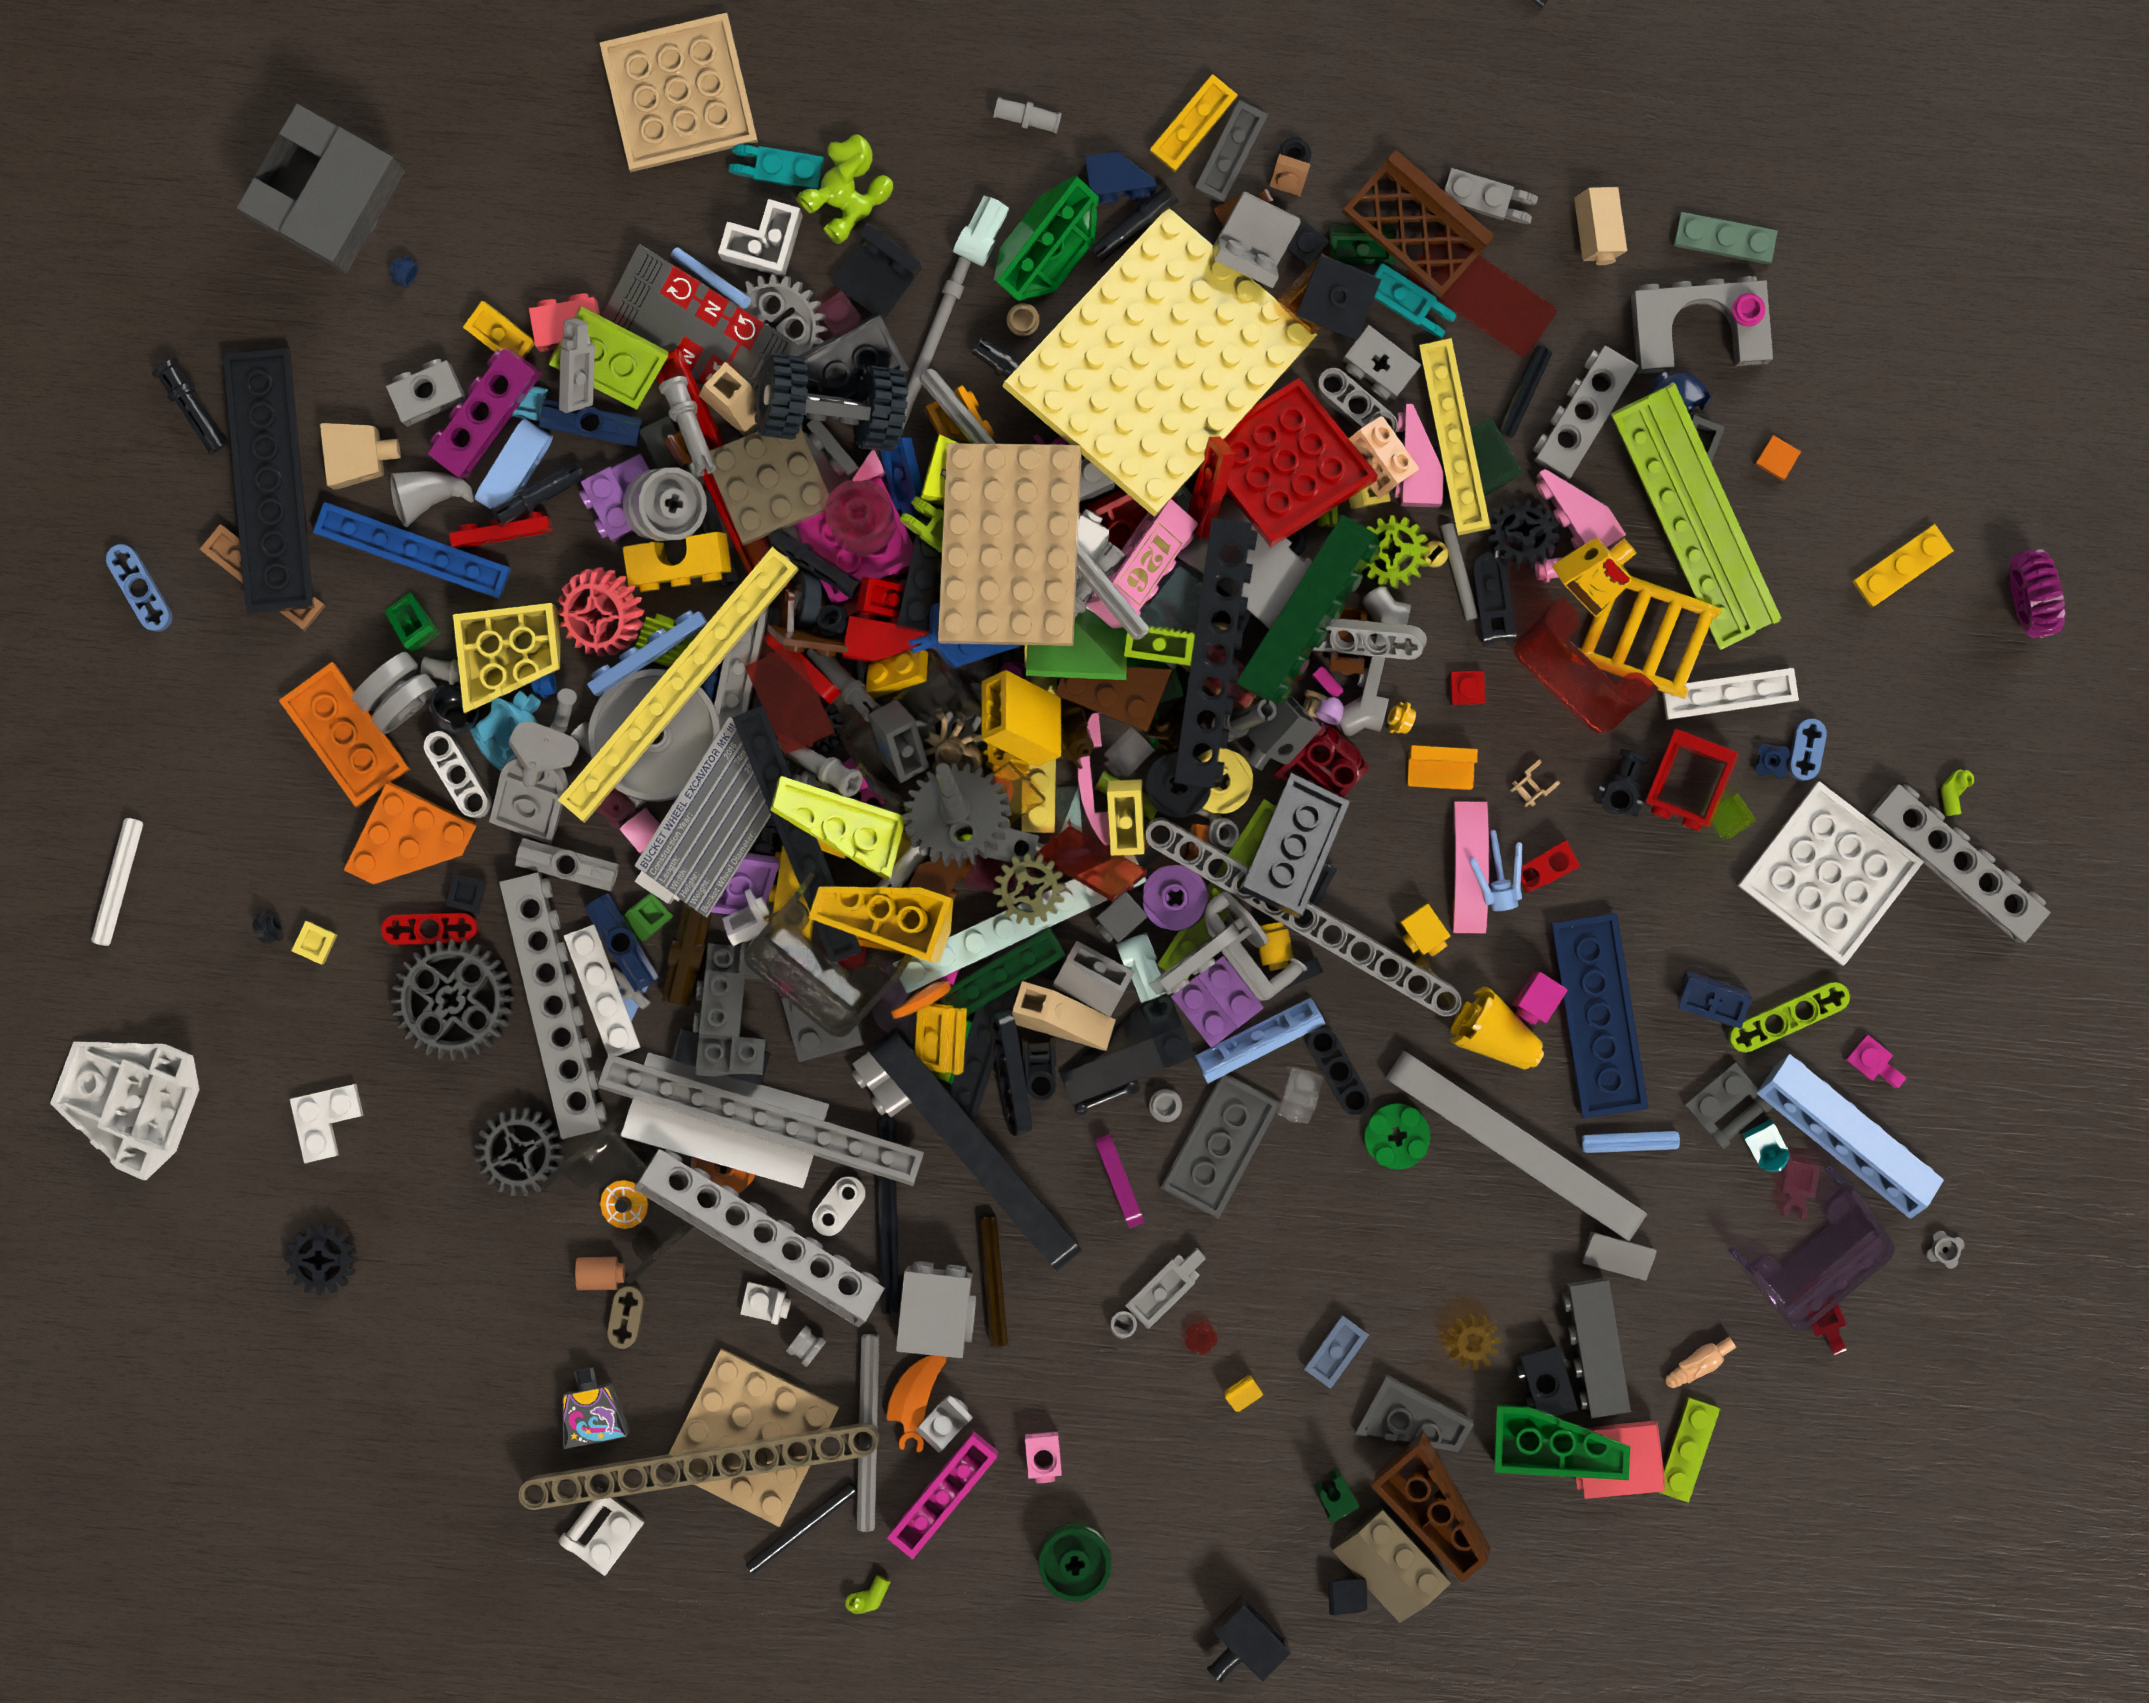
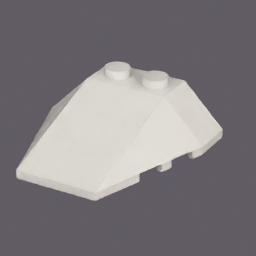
M73 1042L50 1104L76 1129L81 1130L91 1140L90 1143L96 1149H100L111 1160L110 1163L116 1169L141 1180H147L177 1151L199 1092L194 1057L167 1044Z

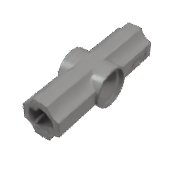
M522 838L515 866L612 892L619 868L617 863ZM569 855L575 861V868L571 873L564 874L560 870L559 862L564 856Z

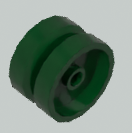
M1068 1522L1057 1526L1045 1537L1040 1548L1039 1573L1043 1584L1054 1596L1065 1601L1081 1602L1097 1595L1105 1587L1111 1574V1552L1107 1540L1096 1528L1085 1523ZM1078 1556V1561H1081V1563L1076 1566L1071 1565V1557Z

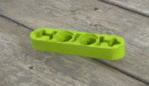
M1836 982L1826 983L1744 1020L1741 1028L1744 1032L1756 1030L1757 1028L1753 1023L1758 1021L1759 1031L1765 1039L1760 1041V1035H1755L1748 1039V1046H1745L1744 1043H1737L1736 1038L1740 1036V1028L1733 1026L1728 1033L1729 1044L1739 1052L1746 1053L1758 1049L1842 1011L1849 1004V990L1843 984ZM1832 988L1836 992L1840 991L1842 996L1838 998L1839 1004L1836 1006L1833 1002H1828L1821 1005L1825 1012L1820 1014L1819 1004L1813 998V995L1817 994L1818 1000H1822L1830 995L1829 989ZM1801 1001H1807L1813 1009L1811 1017L1807 1020H1801L1795 1014V1007ZM1773 1014L1778 1015L1783 1022L1782 1029L1775 1034L1768 1032L1765 1027L1767 1017Z

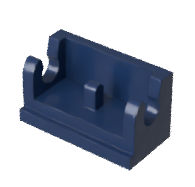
M1686 970L1683 977V989L1677 996L1678 1008L1741 1029L1752 1001L1750 992Z

